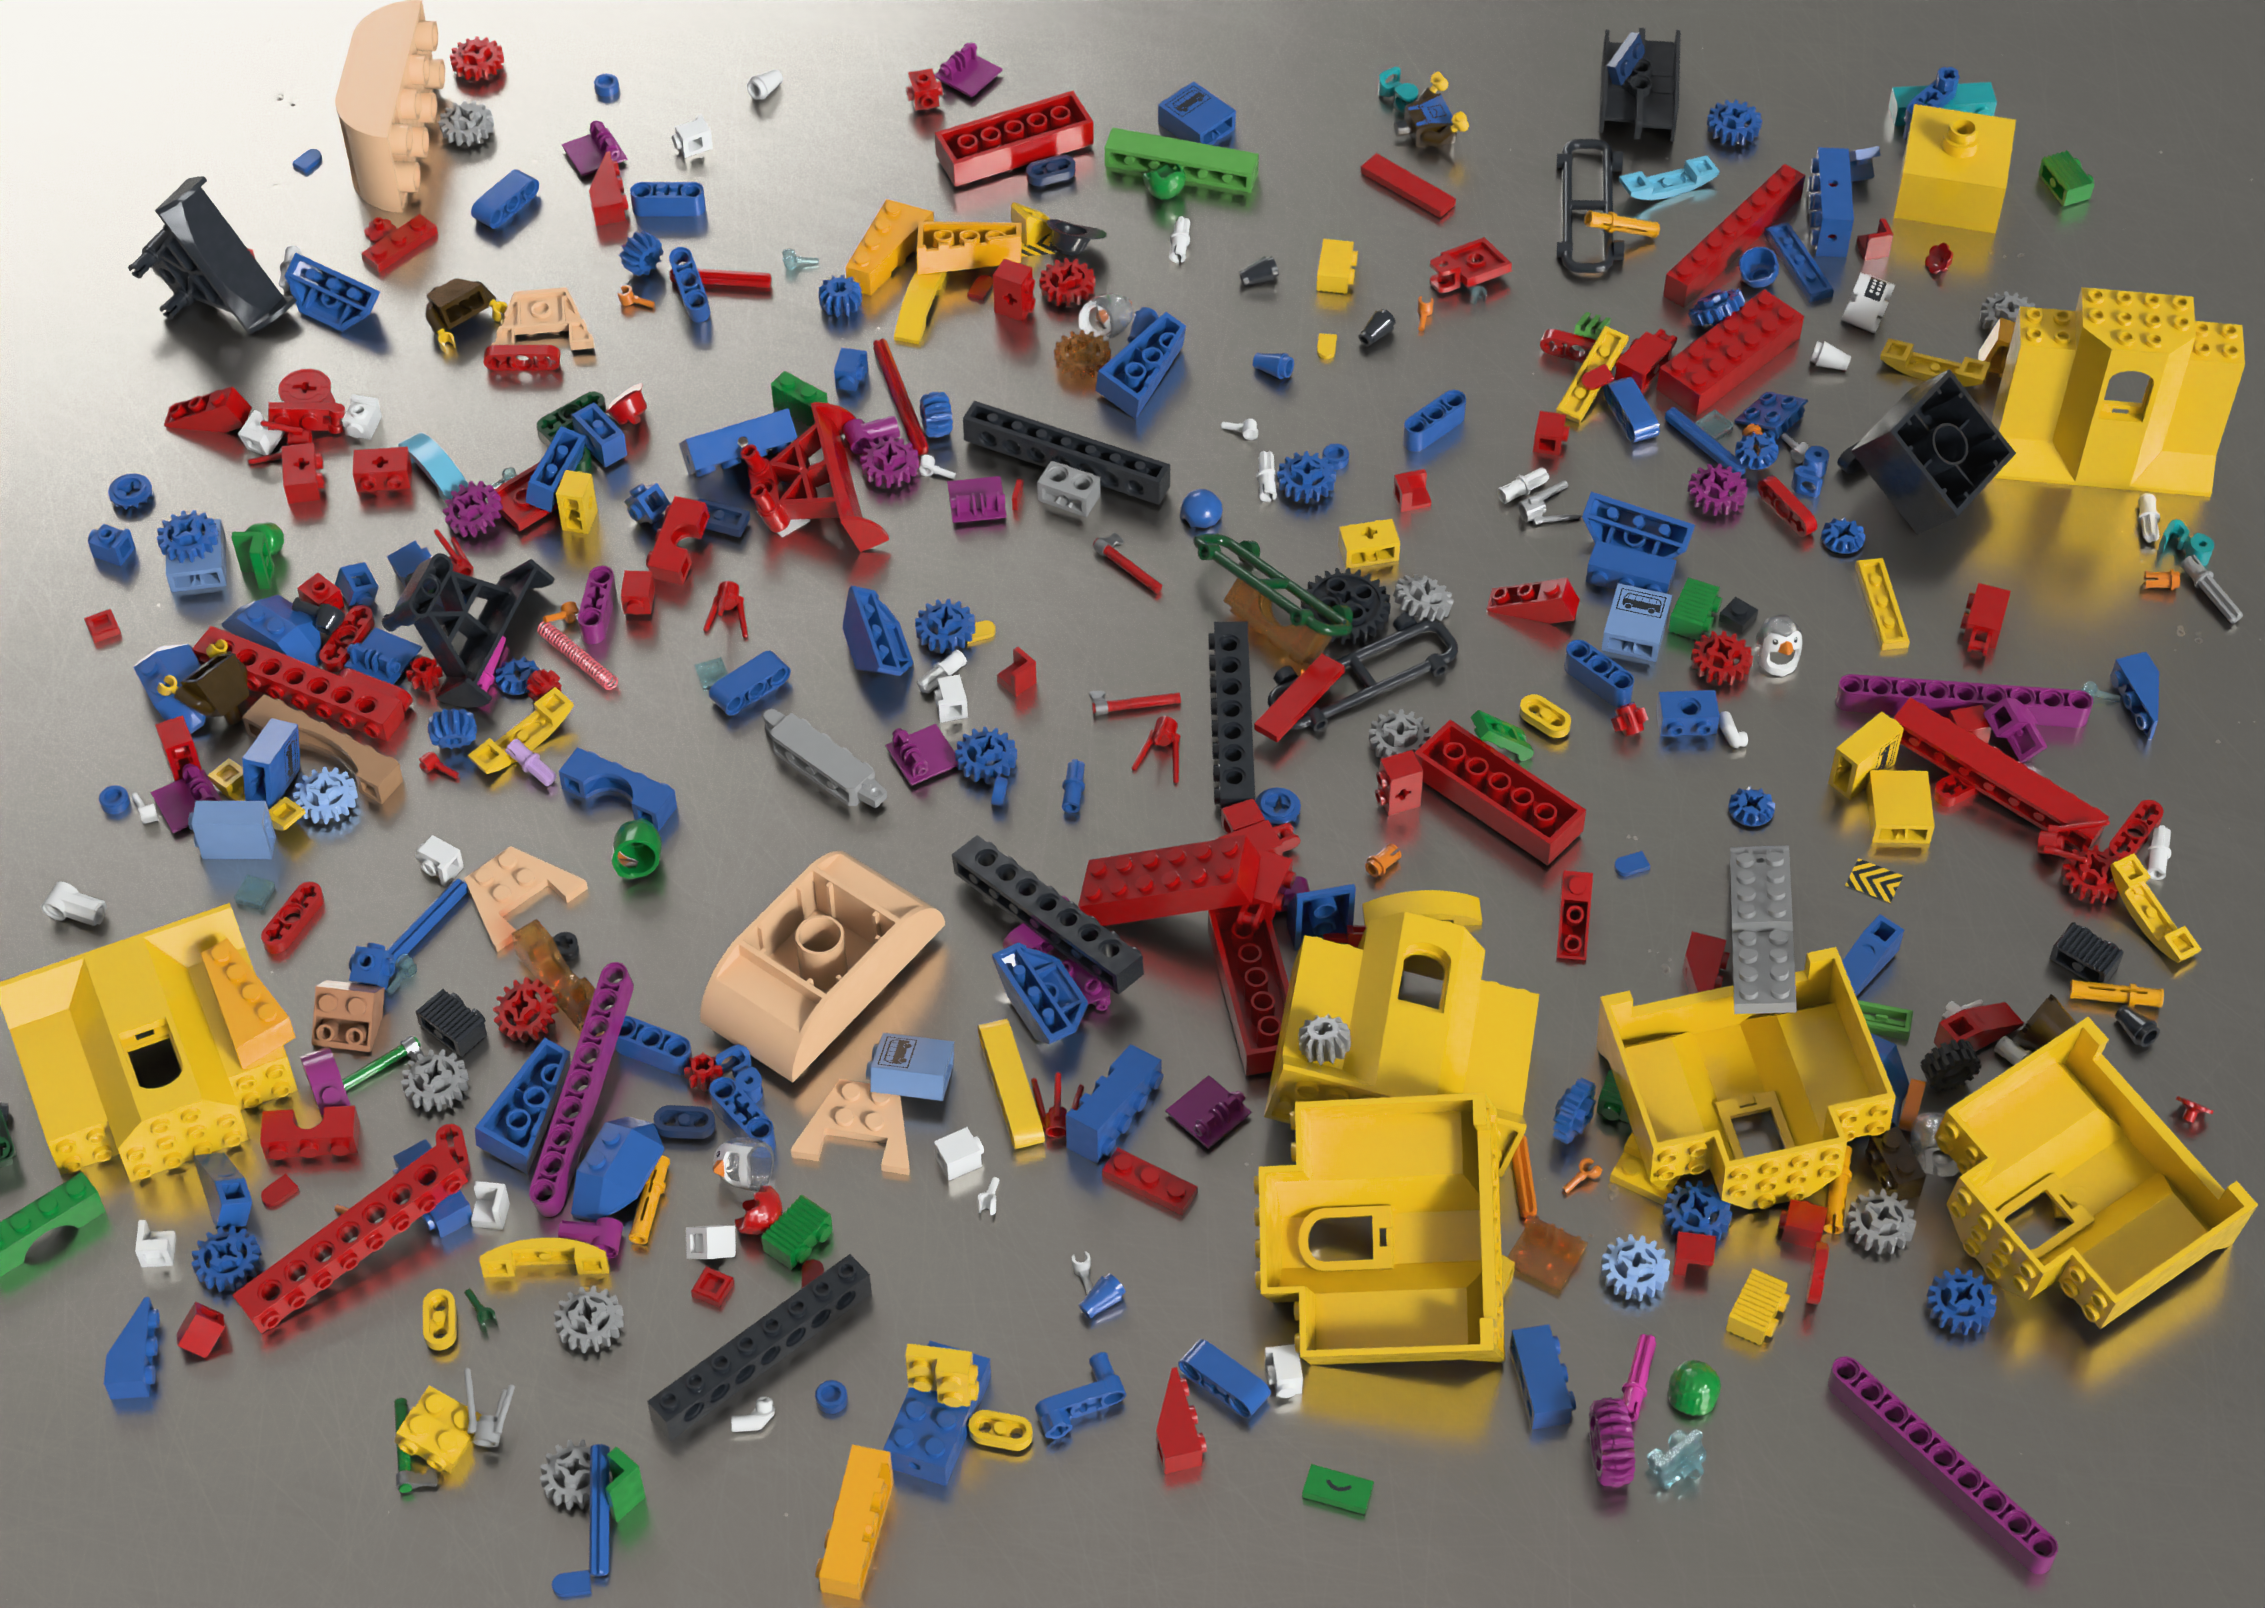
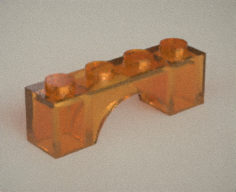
M1238 577L1223 600L1231 607L1230 612L1251 622L1249 624L1250 628L1260 634L1265 633L1270 637L1269 642L1273 646L1281 650L1284 648L1290 653L1288 657L1299 665H1303V663L1312 664L1323 653L1332 639V636L1319 634L1307 626H1294L1291 624L1284 627L1275 618L1271 601Z
M535 919L511 933L516 955L535 978L539 979L543 984H547L553 990L552 994L557 997L558 1001L556 1003L577 1029L582 1031L595 988L586 977L580 979L571 971L559 953L553 937Z

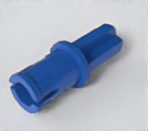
M1073 759L1072 762L1068 763L1066 780L1062 783V788L1064 789L1062 809L1067 813L1079 812L1081 793L1085 790L1083 782L1085 764L1082 761H1078V759Z

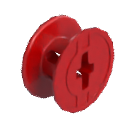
M300 369L291 372L282 379L278 387V394L283 402L335 403V398L330 392L331 381L326 374L319 370Z

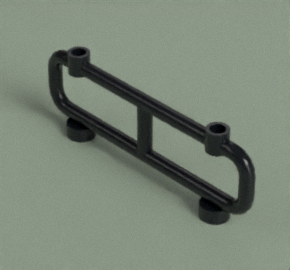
M1599 139L1571 140L1564 145L1562 153H1557V169H1562V242H1557V257H1562L1564 266L1572 272L1602 273L1612 266L1613 261H1624L1625 242L1624 240H1614L1613 233H1608L1603 229V261L1599 263L1575 262L1572 259V210H1603V213L1606 214L1613 212V172L1623 171V151H1613L1612 153L1611 147L1605 141ZM1597 149L1602 152L1603 200H1572L1573 150Z
M1409 612L1399 615L1393 622V628L1396 630V633L1335 660L1344 665L1345 668L1350 666L1366 688L1321 709L1318 707L1310 709L1291 729L1299 730L1311 726L1314 731H1320L1327 726L1328 720L1326 718L1429 671L1435 677L1441 676L1448 669L1446 664L1455 659L1458 653V644L1455 638L1440 622L1425 620L1417 623L1415 618L1409 615ZM1426 631H1433L1438 634L1447 646L1446 652L1440 655L1438 653L1431 654L1424 662L1378 683L1361 662L1363 659ZM1285 666L1275 673L1273 680L1278 686L1272 689L1268 695L1267 703L1269 708L1298 679L1299 676L1291 666Z

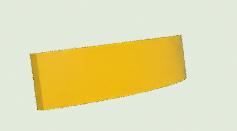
M917 271L915 272L900 309L894 340L920 344L926 328V317L936 291L941 289L947 272L917 275Z
M1888 338L1880 355V359L1892 368L1922 381H1927L1950 369L1964 387L1983 384L1991 367L1990 362L1965 357L1962 363L1913 352L1914 344Z
M554 687L534 703L535 711L496 742L490 738L468 754V758L486 774L510 766L517 762L505 752L510 742L514 739H519L530 751H533L564 721L574 707L573 702Z
M228 758L207 776L231 801H245L243 767ZM286 796L283 799H279L277 804L271 809H268L274 829L285 831L306 814L305 809Z
M2135 854L2111 864L2110 868L2116 887L2126 908L2142 932L2160 951L2179 963L2202 950L2186 926L2179 929L2176 927L2146 884L2151 876Z
M1420 890L1401 892L1379 897L1362 904L1364 925L1366 926L1369 920L1404 911L1418 913L1437 920H1452L1453 924L1460 926L1482 925L1483 922L1479 898L1453 891Z
M565 1238L519 1240L489 1250L480 1255L479 1258L483 1277H515L516 1266L576 1264L578 1274H609L610 1269L607 1254L604 1250L588 1243Z

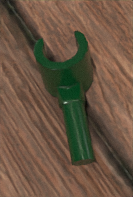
M471 1288L467 1289L464 1293L475 1308L480 1330L487 1332L483 1322L486 1319H492L497 1326L498 1322L494 1310L484 1307Z

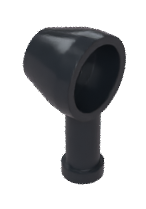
M298 597L295 598L292 605L293 611H300L315 616V628L327 635H331L340 627L346 617L340 609L332 605L320 604V606L302 601Z

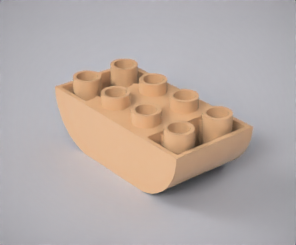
M405 0L383 6L360 21L352 34L335 98L351 178L356 192L372 206L396 213H403L408 192L417 193L419 191L420 166L415 161L416 157H427L429 135L424 124L435 123L437 117L436 94L432 93L433 89H443L445 85L444 60L433 59L432 51H436L438 46L437 22L426 21L422 0Z
M843 851L827 853L814 861L729 946L715 967L706 986L701 1003L700 1022L733 1044L745 1046L751 1056L793 1083L945 926L944 917L939 910Z

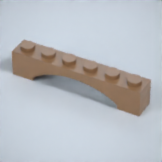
M264 694L243 716L247 734L255 739L271 718L298 724L299 744L319 749L340 760L355 774L359 792L381 804L403 782L400 764L393 757H386L376 752L371 746L356 742L348 734H341L331 729L326 723L317 722L308 717L303 711H296L286 706L279 699H273Z

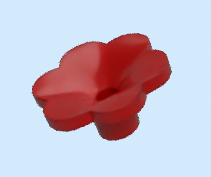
M377 217L369 223V227L364 229V234L370 238L372 243H377L397 228L391 224L389 219Z
M1942 242L1939 246L1933 245L1930 248L1929 255L1925 259V265L1929 267L1930 273L1945 272L1952 264L1953 252L1949 250V245Z
M2180 1096L2175 1098L2186 1108L2182 1118L2194 1123L2198 1113L2213 1114L2214 1112Z

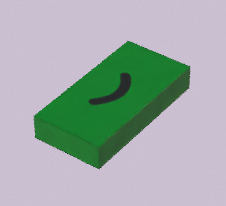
M1311 1464L1302 1491V1497L1365 1515L1373 1491L1374 1481Z

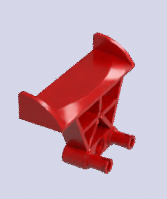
M811 403L815 424L771 461L762 457L755 445H747L741 450L742 458L749 466L748 473L752 486L750 490L751 497L755 500L757 512L770 531L777 533L785 530L789 526L790 520L839 517L840 522L860 552L889 541L888 533L879 524L862 518L841 436L844 434V425L850 420L856 419L848 410L830 403ZM822 447L825 460L810 465L809 458ZM781 481L792 483L785 493ZM831 482L834 497L819 498L816 488Z

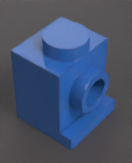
M841 347L834 368L835 388L856 391L859 381H863L865 373L868 372L867 351Z
M102 524L98 530L93 529L88 536V544L93 557L120 567L135 549L131 531L127 528L120 530Z
M365 562L340 567L335 585L340 588L349 606L371 605L375 601L379 588Z

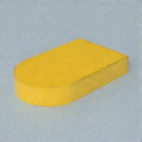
M1319 333L1317 355L1320 358L1331 359L1334 357L1337 335Z
M988 620L976 622V631L972 634V641L966 642L968 644L993 637L996 632L994 623Z

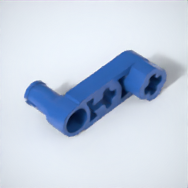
M1953 67L1940 68L1937 72L1936 80L1907 105L1904 118L1906 122L1903 132L1904 140L1908 136L1914 104L1926 106L1927 101V106L1943 108L1956 96L1960 78L1957 69Z
M1100 1352L1089 1359V1364L1093 1369L1097 1382L1047 1397L1037 1403L1035 1411L1046 1438L1058 1439L1065 1436L1073 1428L1070 1419L1119 1403L1126 1397L1120 1377L1115 1375L1107 1353Z

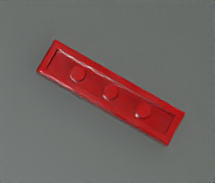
M1377 153L1361 166L1360 173L1439 218L1456 205L1455 197Z
M1321 654L1254 723V730L1278 742L1345 672V666Z

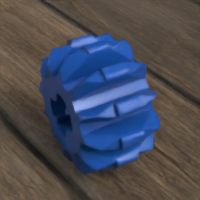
M643 230L638 233L635 231L633 237H627V243L621 245L623 251L619 254L622 259L621 264L634 275H648L650 270H656V264L662 261L660 259V256L664 253L661 248L662 243L649 232Z
M843 274L840 278L832 275L831 280H823L822 286L819 287V305L822 310L827 312V315L836 314L838 318L844 314L849 317L850 312H857L858 306H861V287L858 282L854 281L853 277L845 279Z
M936 391L924 394L920 399L919 408L925 434L928 437L935 438L950 434L953 429V420L949 398L944 392Z
M443 709L442 712L433 713V716L429 718L428 733L432 744L438 745L439 748L447 747L452 749L458 747L461 749L463 745L468 746L476 739L477 725L475 724L473 713L466 712L465 709Z

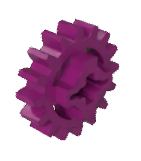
M890 437L889 441L886 442L884 439L879 438V444L870 442V449H863V456L860 457L862 474L867 475L868 482L876 480L877 487L882 483H886L887 488H890L893 483L897 487H901V481L909 483L910 476L917 475V469L919 468L917 449L913 450L912 443L904 445L903 438L899 439L898 442H895L893 437Z
M1707 464V470L1699 467L1697 474H1691L1687 490L1689 492V500H1695L1694 507L1703 506L1704 513L1708 510H1713V515H1717L1718 511L1728 515L1729 509L1736 512L1738 505H1744L1748 487H1745L1746 479H1740L1741 472L1732 473L1731 466L1727 469H1722V464H1718L1717 468Z
M469 481L466 488L460 484V491H451L450 493L453 498L445 500L448 507L443 509V513L446 516L444 520L455 534L460 532L463 537H466L469 532L473 537H476L477 531L480 530L484 534L487 533L486 527L488 525L491 527L495 526L493 519L501 518L498 510L503 509V505L500 502L501 497L492 485L486 486L483 481H480L477 486L473 481Z

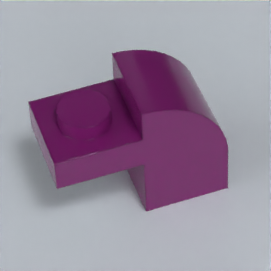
M2004 698L1983 713L1996 737L2007 738L2020 762H2026L2048 748L2036 727L2039 724L2031 711L2017 699Z
M325 1047L299 1057L321 1115H324V1107L350 1105L330 1047Z

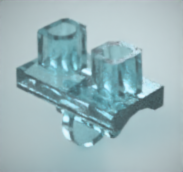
M1677 1429L1670 1435L1668 1440L1670 1450L1667 1453L1655 1448L1648 1454L1649 1468L1657 1474L1661 1487L1667 1490L1679 1478L1684 1479L1689 1475L1693 1479H1699L1704 1474L1701 1464L1706 1460L1705 1456L1707 1453L1701 1442L1702 1432L1694 1429L1688 1434Z

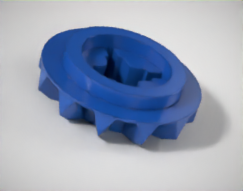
M1753 431L1749 436L1743 435L1742 439L1736 442L1735 448L1737 461L1742 466L1753 470H1760L1771 466L1776 461L1779 452L1774 437H1768L1765 432L1761 435ZM1754 445H1757L1760 449L1758 457L1757 453L1753 450Z
M126 474L118 477L111 483L108 495L110 501H113L116 507L123 506L127 510L130 506L134 505L138 508L139 503H147L148 497L152 496V485L150 480L141 474ZM134 487L135 492H132L131 495L127 496L126 493H130Z
M1845 517L1841 521L1833 518L1830 523H1825L1821 532V539L1824 545L1830 550L1842 554L1858 551L1864 545L1866 537L1863 526H1857L1856 520L1848 522ZM1848 532V535L1841 536L1838 539L1839 533Z
M512 657L510 662L502 661L501 668L496 669V684L499 689L508 694L520 695L529 692L526 688L528 678L533 672L540 669L536 666L534 660L527 661L525 657L516 660ZM515 671L520 672L521 680L518 681V678L515 677Z
M1749 786L1746 790L1738 788L1737 792L1731 795L1728 809L1731 816L1739 823L1747 826H1760L1772 819L1775 803L1772 802L1771 794H1764L1762 788L1753 790ZM1747 801L1751 804L1757 803V808L1753 806L1747 807Z
M1269 788L1261 792L1255 800L1265 820H1269L1272 827L1276 824L1295 822L1298 814H1300L1301 804L1299 798L1292 791L1285 788ZM1278 802H1281V809L1275 813L1274 808L1278 805Z

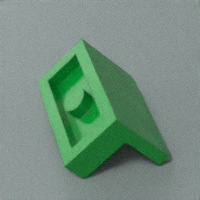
M232 532L231 538L240 570L242 572H254L259 589H270L275 568L265 532Z
M616 1446L607 1454L613 1482L605 1490L612 1518L618 1522L646 1496L639 1466Z

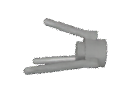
M1563 480L1538 495L1520 501L1518 507L1525 522L1533 520L1534 525H1538L1543 522L1580 519L1581 514L1542 516L1546 512L1543 500L1568 487L1567 481Z
M465 1368V1388L469 1417L467 1432L474 1434L473 1443L483 1447L499 1446L500 1434H502L503 1423L515 1386L510 1384L507 1390H502L494 1416L483 1415L480 1416V1421H476L470 1368Z

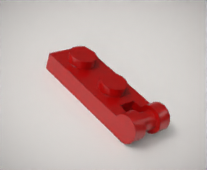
M268 402V422L303 428V430L329 431L333 434H340L344 431L342 418L345 415V407L340 403Z

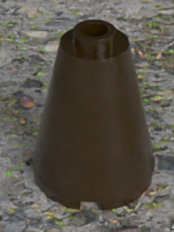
M2050 994L2026 1022L2022 1030L2017 1033L2013 1041L2035 1052L2077 1023L2058 999Z

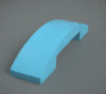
M1708 155L1685 160L1684 168L1649 177H1646L1642 171L1619 176V182L1631 197L1642 200H1658L1692 191L1717 177L1720 171Z
M420 432L398 444V447H408L411 463L416 462L438 488L439 496L444 502L446 499L453 498L450 493L451 491H460V484L465 488L468 487V482L454 462L428 435Z

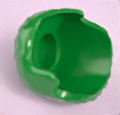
M1166 164L1155 171L1143 173L1142 175L1145 186L1151 195L1161 200L1175 197L1183 189L1186 182V175L1180 164H1176V170Z
M1699 1360L1685 1361L1675 1368L1669 1379L1668 1400L1675 1409L1693 1416L1706 1415L1713 1410L1721 1389L1719 1376L1711 1366Z

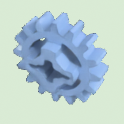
M323 767L321 773H317L313 769L311 770V777L302 776L303 784L296 783L297 792L293 793L294 801L305 809L306 814L303 815V818L311 817L312 822L315 824L319 819H323L324 824H328L329 818H334L338 822L340 821L339 815L341 813L348 816V807L353 808L356 806L355 799L358 798L354 779H349L348 772L346 771L340 774L336 767L332 772H328L327 767Z
M1629 1234L1628 1241L1626 1242L1618 1237L1616 1238L1615 1246L1608 1244L1606 1254L1602 1255L1601 1275L1606 1276L1605 1285H1614L1613 1293L1615 1295L1621 1291L1625 1292L1626 1300H1629L1631 1295L1634 1294L1638 1301H1642L1643 1294L1645 1293L1650 1298H1653L1655 1290L1662 1291L1665 1281H1668L1670 1260L1664 1259L1665 1249L1656 1250L1657 1242L1654 1240L1647 1244L1643 1235L1639 1241H1635L1632 1234Z

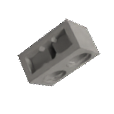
M1051 461L1037 482L1038 501L1087 517L1100 497V477Z

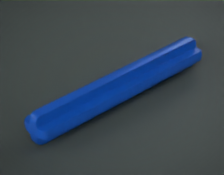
M1672 407L1666 411L1665 420L1717 463L1722 464V467L1727 469L1731 466L1732 473L1741 472V476L1745 474L1746 467L1737 461L1736 456L1677 408Z
M459 878L455 879L386 950L394 955L395 966L468 892L467 884Z
M604 1444L592 1445L590 1448L589 1573L593 1576H604L609 1572V1503L605 1489L610 1484V1467L607 1458L610 1448Z

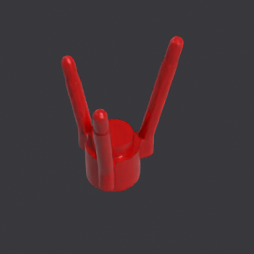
M267 421L260 422L262 426L284 431L283 437L288 438V446L312 443L311 430H303V428ZM282 452L249 459L248 464L282 459Z
M435 529L434 534L450 555L449 558L453 563V571L471 576L474 567L468 561L456 538L451 537L450 539L456 550L455 552L440 531Z
M723 581L718 585L717 596L713 599V605L703 628L705 632L709 630L717 609L718 616H722L724 610H731L736 606L743 638L748 637L743 607L744 598L739 596L740 588L735 582Z
M1168 716L1157 718L1154 729L1150 730L1148 739L1131 767L1133 771L1138 768L1153 741L1155 745L1167 746L1172 743L1173 782L1175 784L1179 782V741L1181 736L1176 733L1178 728L1176 720Z
M2109 820L2061 826L2049 824L2048 831L2041 830L2039 833L2037 851L2042 854L2057 855L2086 863L2088 861L2086 857L2064 849L2065 836L2059 835V832L2108 826L2110 822Z
M1055 1073L1054 1106L1049 1108L1047 1113L1045 1112L1037 1079L1032 1078L1033 1093L1043 1130L1050 1137H1065L1067 1109L1061 1106V1073ZM1082 1084L1078 1086L1071 1107L1076 1111L1078 1110L1079 1099L1082 1097L1084 1090Z

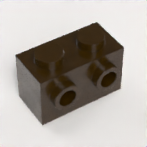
M1899 1126L1891 1128L1880 1135H1870L1865 1156L1878 1177L1882 1188L1885 1189L1886 1194L1891 1197L1894 1192L1898 1193L1897 1201L1899 1202L1921 1196L1926 1174Z

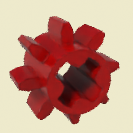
M422 656L410 662L411 670L406 671L408 681L412 682L414 690L418 688L422 691H429L435 688V686H439L438 678L443 677L441 666H437L435 658L431 660L428 657Z
M545 669L533 672L527 680L526 688L530 691L528 696L536 702L554 687L561 691L562 685L558 682L560 677L552 670L547 672Z
M1635 702L1616 708L1617 716L1611 719L1615 732L1623 731L1624 736L1633 735L1644 730L1643 723L1649 720L1645 708H1637Z
M704 1052L694 1058L690 1057V1067L684 1068L685 1078L689 1079L690 1088L697 1087L703 1092L710 1088L711 1083L717 1077L723 1076L722 1066L716 1065V1056L711 1058Z

